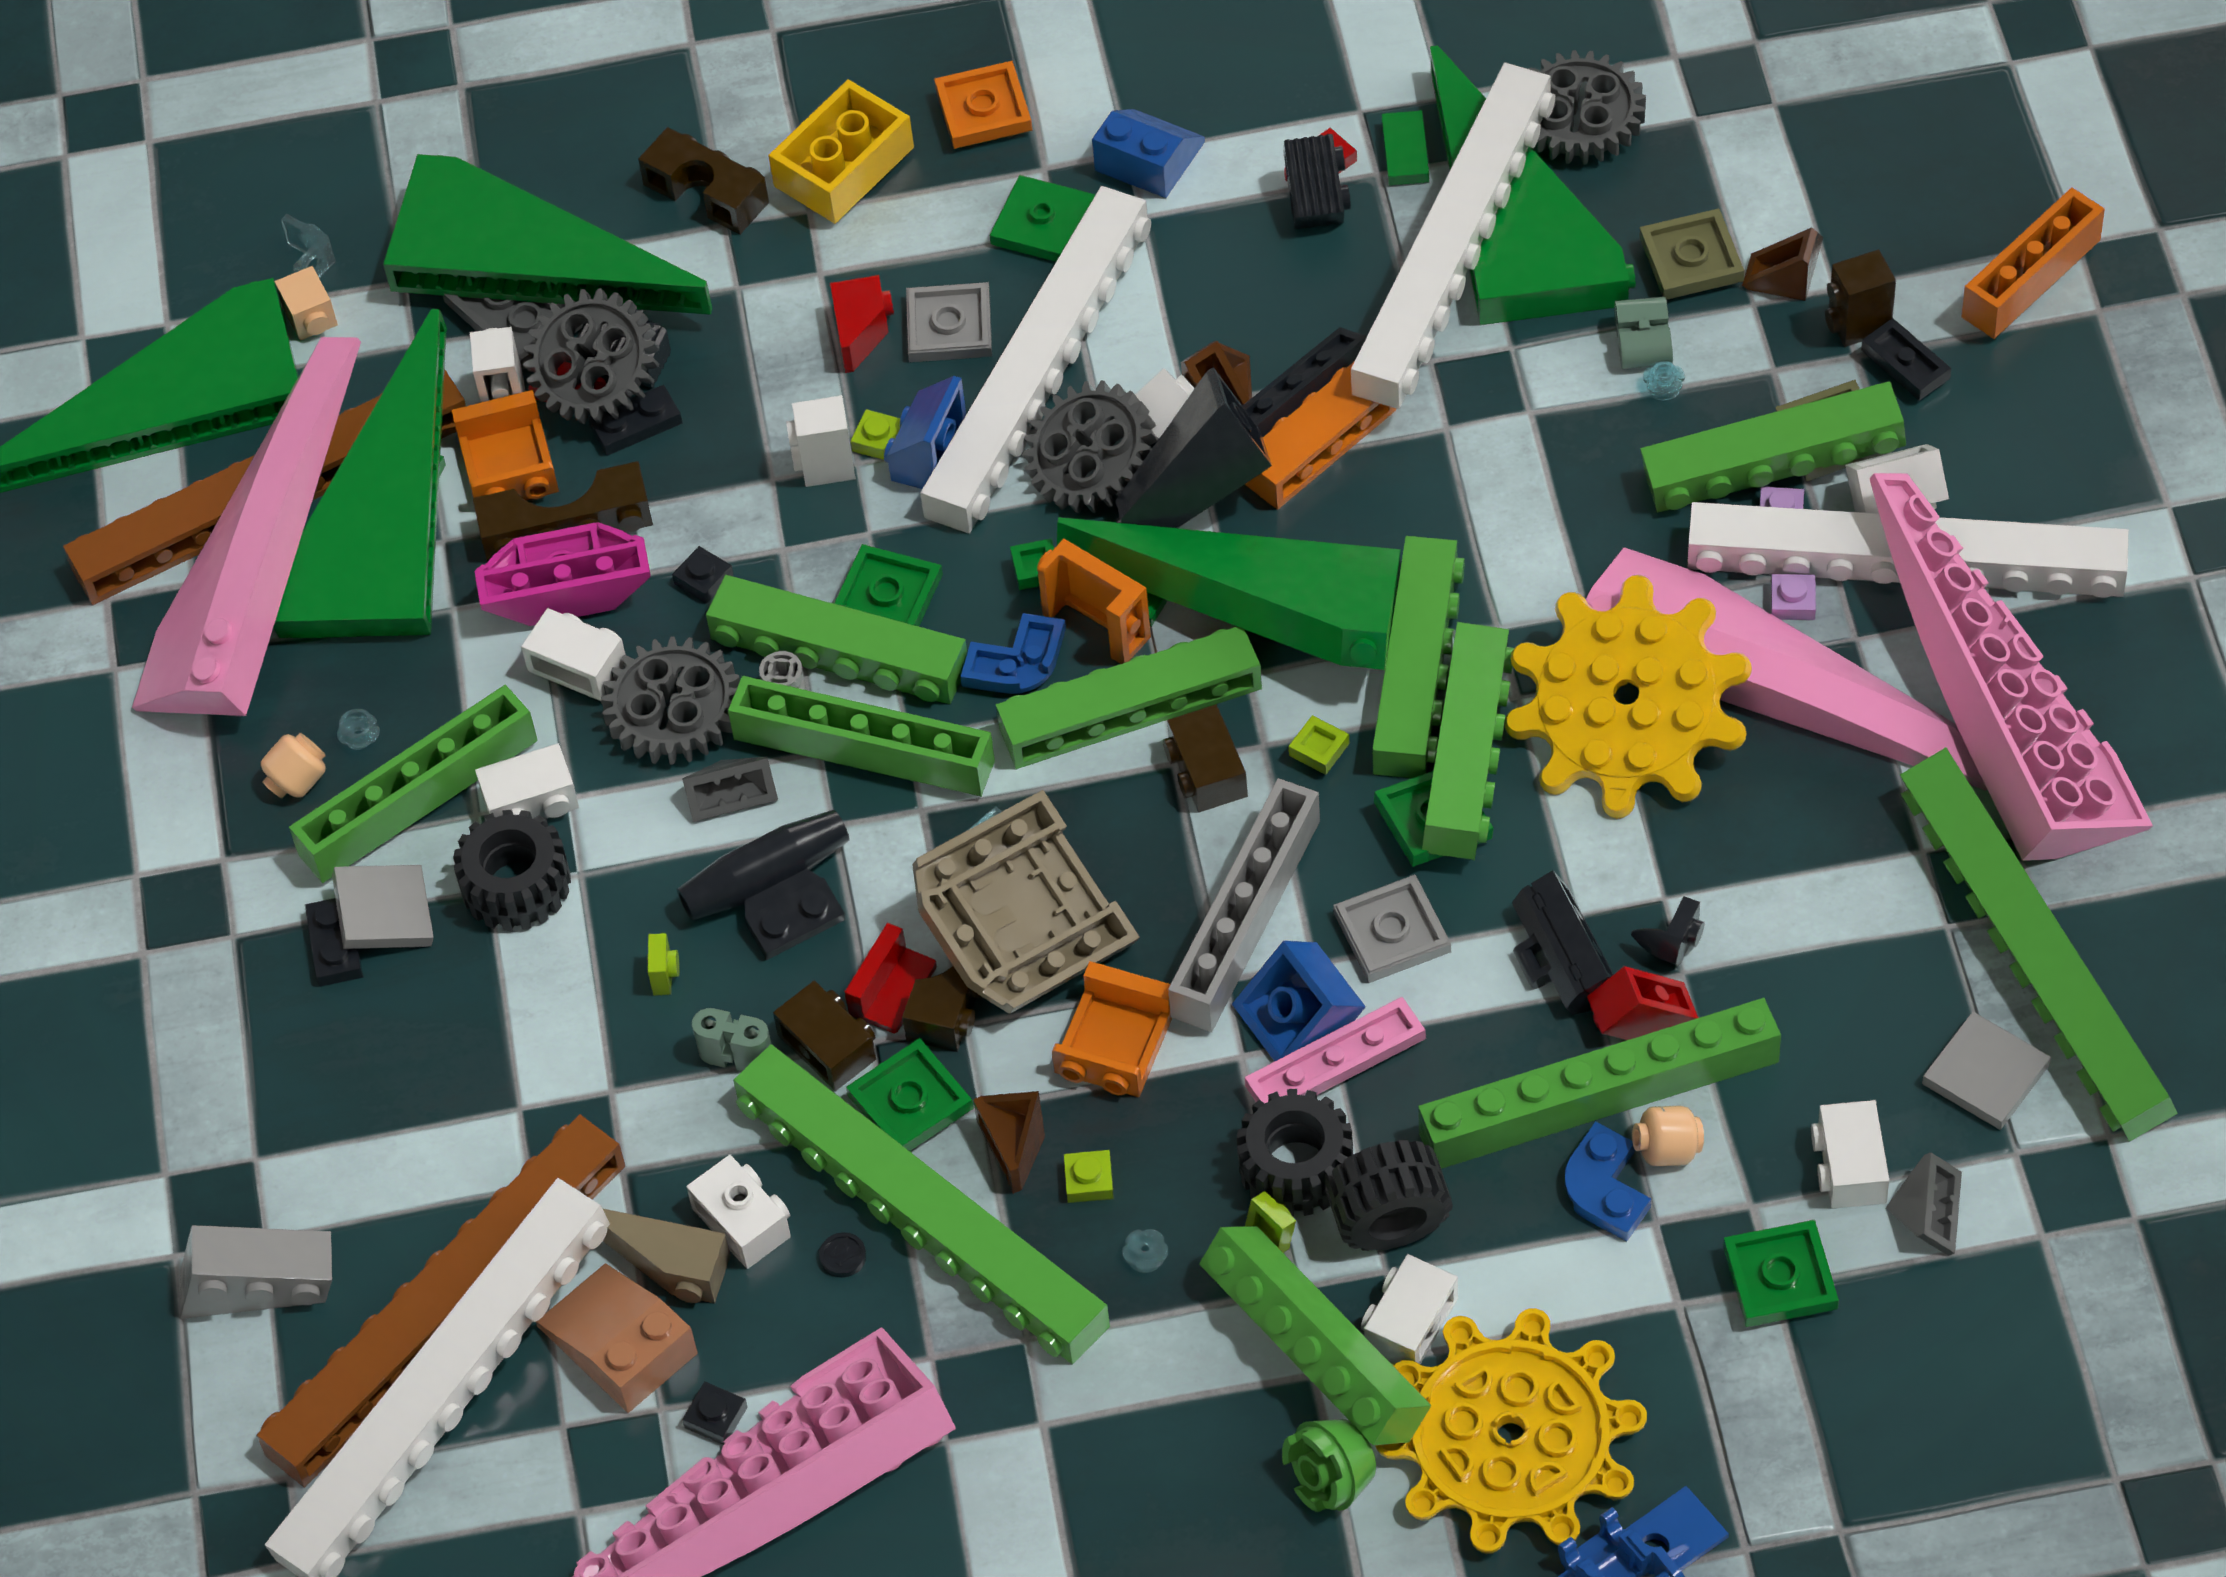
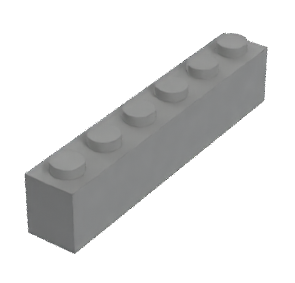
M1279 778L1275 782L1168 989L1171 1018L1209 1032L1214 1030L1320 823L1319 792Z

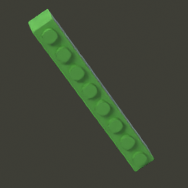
M1761 998L1419 1105V1135L1424 1145H1429L1433 1148L1441 1169L1779 1063L1781 1033L1765 998Z

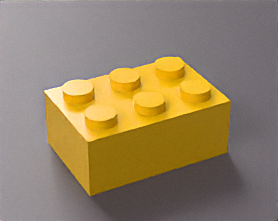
M847 79L768 155L774 187L836 224L914 148L910 116Z

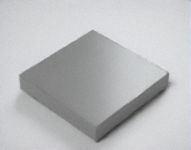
M989 282L906 288L909 362L992 357Z
M421 865L334 867L332 880L343 949L426 947L432 945L434 936Z
M1416 875L1333 905V913L1368 983L1451 953V943Z
M1972 1012L1924 1074L1922 1084L2001 1130L2050 1066L2051 1056L1977 1013Z

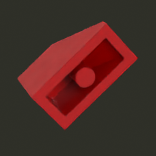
M879 275L830 283L845 373L854 372L889 333L886 316L894 315L890 290L882 291Z
M1626 966L1622 967L1587 996L1594 1013V1022L1601 1033L1625 1040L1637 1038L1698 1018L1684 982Z

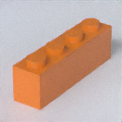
M2071 187L1965 285L1961 318L1995 339L2101 240L2105 208Z
M1354 362L1347 368L1339 369L1328 384L1318 392L1309 394L1298 409L1288 417L1279 419L1272 430L1263 437L1272 466L1245 485L1277 510L1396 411V408L1352 395L1351 368Z

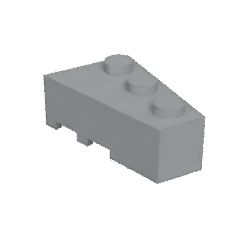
M192 1225L180 1269V1319L325 1303L332 1282L331 1231Z

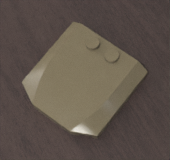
M1044 790L921 855L912 864L918 912L966 986L1009 1014L1085 972L1089 961L1101 963L1135 944L1140 938L1116 900L1110 904L1107 902L1062 833L1067 825Z

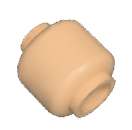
M299 733L296 737L289 734L284 735L261 761V768L267 775L262 782L280 798H283L287 793L293 797L302 798L324 774L326 766L322 759L326 755L313 741L302 733Z
M1685 1106L1649 1107L1642 1114L1640 1123H1635L1633 1126L1632 1142L1634 1149L1641 1151L1645 1161L1652 1166L1688 1165L1694 1159L1696 1153H1700L1703 1148L1704 1129L1702 1121L1699 1117L1694 1116L1692 1111Z

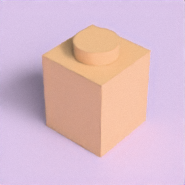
M313 266L274 281L282 308L300 341L313 335L321 334L338 325L331 300Z

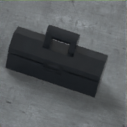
M1552 870L1532 882V886L1527 885L1522 888L1512 901L1529 936L1527 940L1518 944L1513 949V953L1531 988L1537 989L1552 981L1563 1004L1572 1015L1593 1011L1587 996L1613 976L1614 973L1569 887ZM1541 950H1543L1549 961L1542 968L1535 956Z

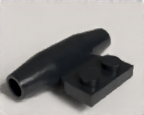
M834 809L782 825L719 857L677 888L680 902L691 920L700 919L745 904L746 926L766 960L845 920V913L824 877L821 878L810 870L850 841L848 831L839 814Z

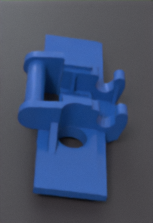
M1685 1486L1626 1529L1621 1527L1618 1521L1619 1515L1611 1507L1600 1515L1601 1529L1594 1537L1576 1548L1577 1544L1572 1537L1558 1545L1560 1562L1566 1571L1558 1577H1642L1646 1573L1653 1574L1655 1577H1685L1682 1570L1729 1537V1533L1693 1492ZM1652 1539L1660 1540L1667 1545L1669 1551L1666 1552L1662 1546H1649L1645 1542Z

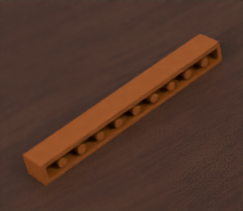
M446 370L444 371L441 439L457 432L451 410L466 406L465 399ZM382 394L355 408L347 409L338 415L313 500L324 495ZM255 455L241 462L233 463L216 474L203 480L195 481L178 492L165 498L157 499L140 510L127 516L119 517L112 523L89 534L81 535L74 541L64 545L63 548L71 569L92 606L199 555Z
M581 1114L569 1125L562 1126L553 1136L552 1142L538 1156H533L525 1162L520 1174L507 1187H502L493 1194L488 1206L475 1219L467 1220L458 1230L456 1237L443 1250L436 1251L430 1256L424 1269L411 1282H406L397 1289L392 1301L378 1315L370 1316L361 1326L360 1332L345 1347H340L334 1351L328 1359L327 1365L313 1379L306 1380L298 1387L294 1398L280 1412L271 1414L264 1421L260 1432L256 1435L264 1455L305 1488L332 1461L557 1178L563 1180L593 1200L626 1167L620 1144Z

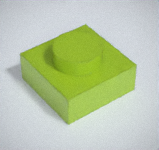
M866 409L850 441L852 452L884 460V453L889 439L896 438L900 430V418Z
M1312 715L1288 746L1289 756L1326 775L1350 744L1349 734Z
M666 933L648 935V975L654 996L671 995L672 977H679L678 951L670 950Z
M1110 1150L1064 1154L1068 1203L1114 1199Z
M1264 1191L1251 1199L1245 1226H1257L1283 1253L1289 1250L1296 1220L1284 1205L1277 1203Z

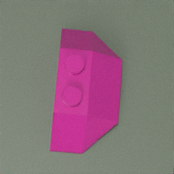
M596 522L514 538L495 553L485 565L482 564L475 570L481 610L528 626H534L547 608L561 614L570 613L576 617L615 610L651 577L643 537L631 536L622 530Z

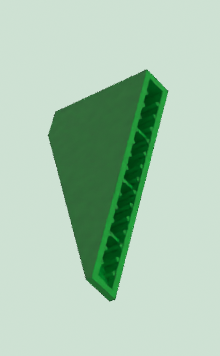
M1437 45L1430 46V73L1450 171L1486 98ZM1528 147L1525 153L1526 161L1522 174L1519 178L1513 177L1510 183L1511 192L1508 202L1504 208H1498L1495 214L1496 222L1492 235L1489 239L1483 238L1480 244L1481 252L1478 263L1474 270L1469 269L1480 325L1614 308L1615 301L1629 300V289L1636 287L1633 264L1625 263L1622 247L1531 147Z
M417 154L383 263L391 292L430 295L448 294L457 295L458 297L565 304L564 295L566 294L577 302L579 301L582 289L586 290L591 299H594L598 289H602L606 293L607 299L616 292L623 298V304L631 300L638 310L711 315L712 304L707 281L458 157Z
M274 279L254 281L230 289L0 446V493L272 425L299 378Z
M431 309L303 529L273 627L279 638L431 635L447 332L440 309Z
M1058 517L1057 545L1063 539H1066L1145 586L1147 593L1340 666L1385 670L1398 589L1401 549Z

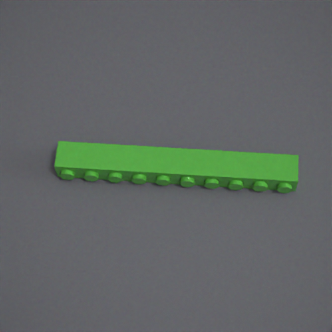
M1945 747L1900 774L1907 788L1906 791L1901 793L1903 800L1914 817L1922 813L1928 824L1923 826L1922 829L1935 851L1942 846L1944 847L1950 858L1943 861L1955 883L1958 885L1965 881L1971 893L1967 894L1965 898L1978 919L1987 915L1993 925L1992 928L1987 930V933L2000 954L2007 950L2011 953L2015 962L2010 964L2009 968L2022 989L2031 985L2038 997L2031 1000L2044 1024L2053 1020L2060 1033L2053 1037L2066 1059L2068 1060L2076 1056L2083 1067L2076 1074L2090 1096L2096 1092L2100 1094L2105 1105L2100 1107L2099 1110L2110 1129L2114 1132L2121 1128L2130 1142L2178 1114L2170 1096L1948 749Z
M772 1044L733 1079L737 1095L736 1104L744 1115L751 1120L759 1118L768 1126L769 1131L777 1141L785 1146L792 1144L801 1151L803 1159L814 1170L820 1172L824 1169L834 1177L835 1183L842 1192L851 1198L857 1195L866 1202L870 1212L880 1222L887 1224L890 1221L901 1230L902 1236L913 1248L917 1250L924 1248L935 1257L936 1263L945 1273L952 1277L956 1274L969 1283L970 1290L978 1299L984 1303L992 1301L1001 1308L1005 1318L1015 1328L1019 1330L1026 1328L1037 1337L1040 1346L1051 1356L1058 1357L1060 1355L1073 1365L1110 1327L1107 1304Z

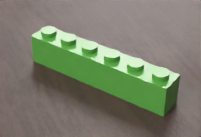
M1888 381L1640 449L1644 472L1658 513L1669 509L1678 510L1692 502H1699L1710 498H1722L1729 493L1751 487H1763L1773 481L1784 478L1804 476L1818 467L1825 468L1833 465H1845L1855 459L1877 453H1890L1896 448L1906 446L1904 420L1891 382Z
M1415 536L1405 537L1373 744L1374 775L1415 778L1427 773L1428 762L1435 763L1439 737L1432 736L1434 726L1441 727L1444 701L1438 700L1439 690L1446 691L1449 677V664H1443L1444 654L1452 655L1455 630L1448 628L1449 620L1457 619L1459 612L1460 593H1454L1455 583H1463L1465 558H1457V540Z
M726 574L706 613L711 639L723 646L745 648L756 651L764 657L778 651L791 652L799 658L804 668H818L836 673L847 680L858 679L876 684L884 690H899L910 693L928 702L939 701L951 705L961 682V673L967 656L966 639Z
M1457 622L1422 850H1427L1430 854L1475 860L1477 843H1487L1490 817L1482 816V809H1492L1495 782H1488L1487 776L1488 774L1497 775L1500 748L1492 747L1493 740L1502 741L1505 714H1498L1497 709L1498 706L1507 707L1510 681L1502 680L1503 673L1512 674L1513 668L1510 658L1514 648L1507 647L1509 629Z
M1240 627L1220 629L1209 636L1191 642H1180L1169 649L1157 653L1136 656L1123 664L1107 669H1096L1088 675L1067 682H1056L1045 689L1027 695L1013 696L1005 702L996 704L999 730L1015 769H1019L1261 690V666L1245 629Z
M742 676L728 709L734 740L982 797L995 763L991 732L747 676Z
M506 684L289 826L299 857L323 884L332 878L334 867L350 866L478 781L475 769L513 758L537 742L538 739L530 711Z
M1257 1226L1220 1227L1199 1263L1201 1267L1372 1445L1409 1443L1432 1405Z

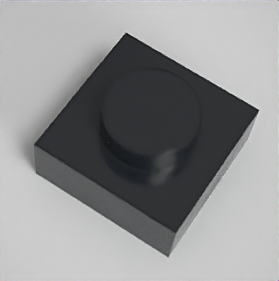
M698 546L675 570L672 576L675 585L707 604L716 595L725 574L729 576L734 574L732 565Z
M704 1381L682 1419L684 1428L724 1445L723 1441L733 1434L748 1408L747 1402L743 1397Z

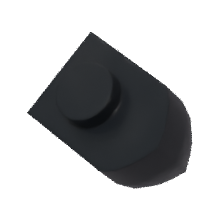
M1683 896L1667 931L1640 928L1632 930L1631 936L1643 949L1654 957L1679 966L1689 946L1696 947L1703 934L1705 922L1699 920L1700 902Z

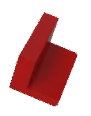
M887 922L845 990L848 1013L852 1017L857 1019L860 1017L867 1023L893 1034L897 1033L903 1025L902 1016L915 980L932 977L937 968L936 960L906 948L903 928Z

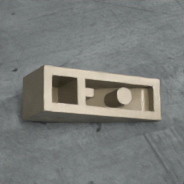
M603 1209L610 1223L603 1240L604 1243L668 1293L675 1295L680 1300L689 1303H698L700 1301L715 1303L731 1256L725 1233Z

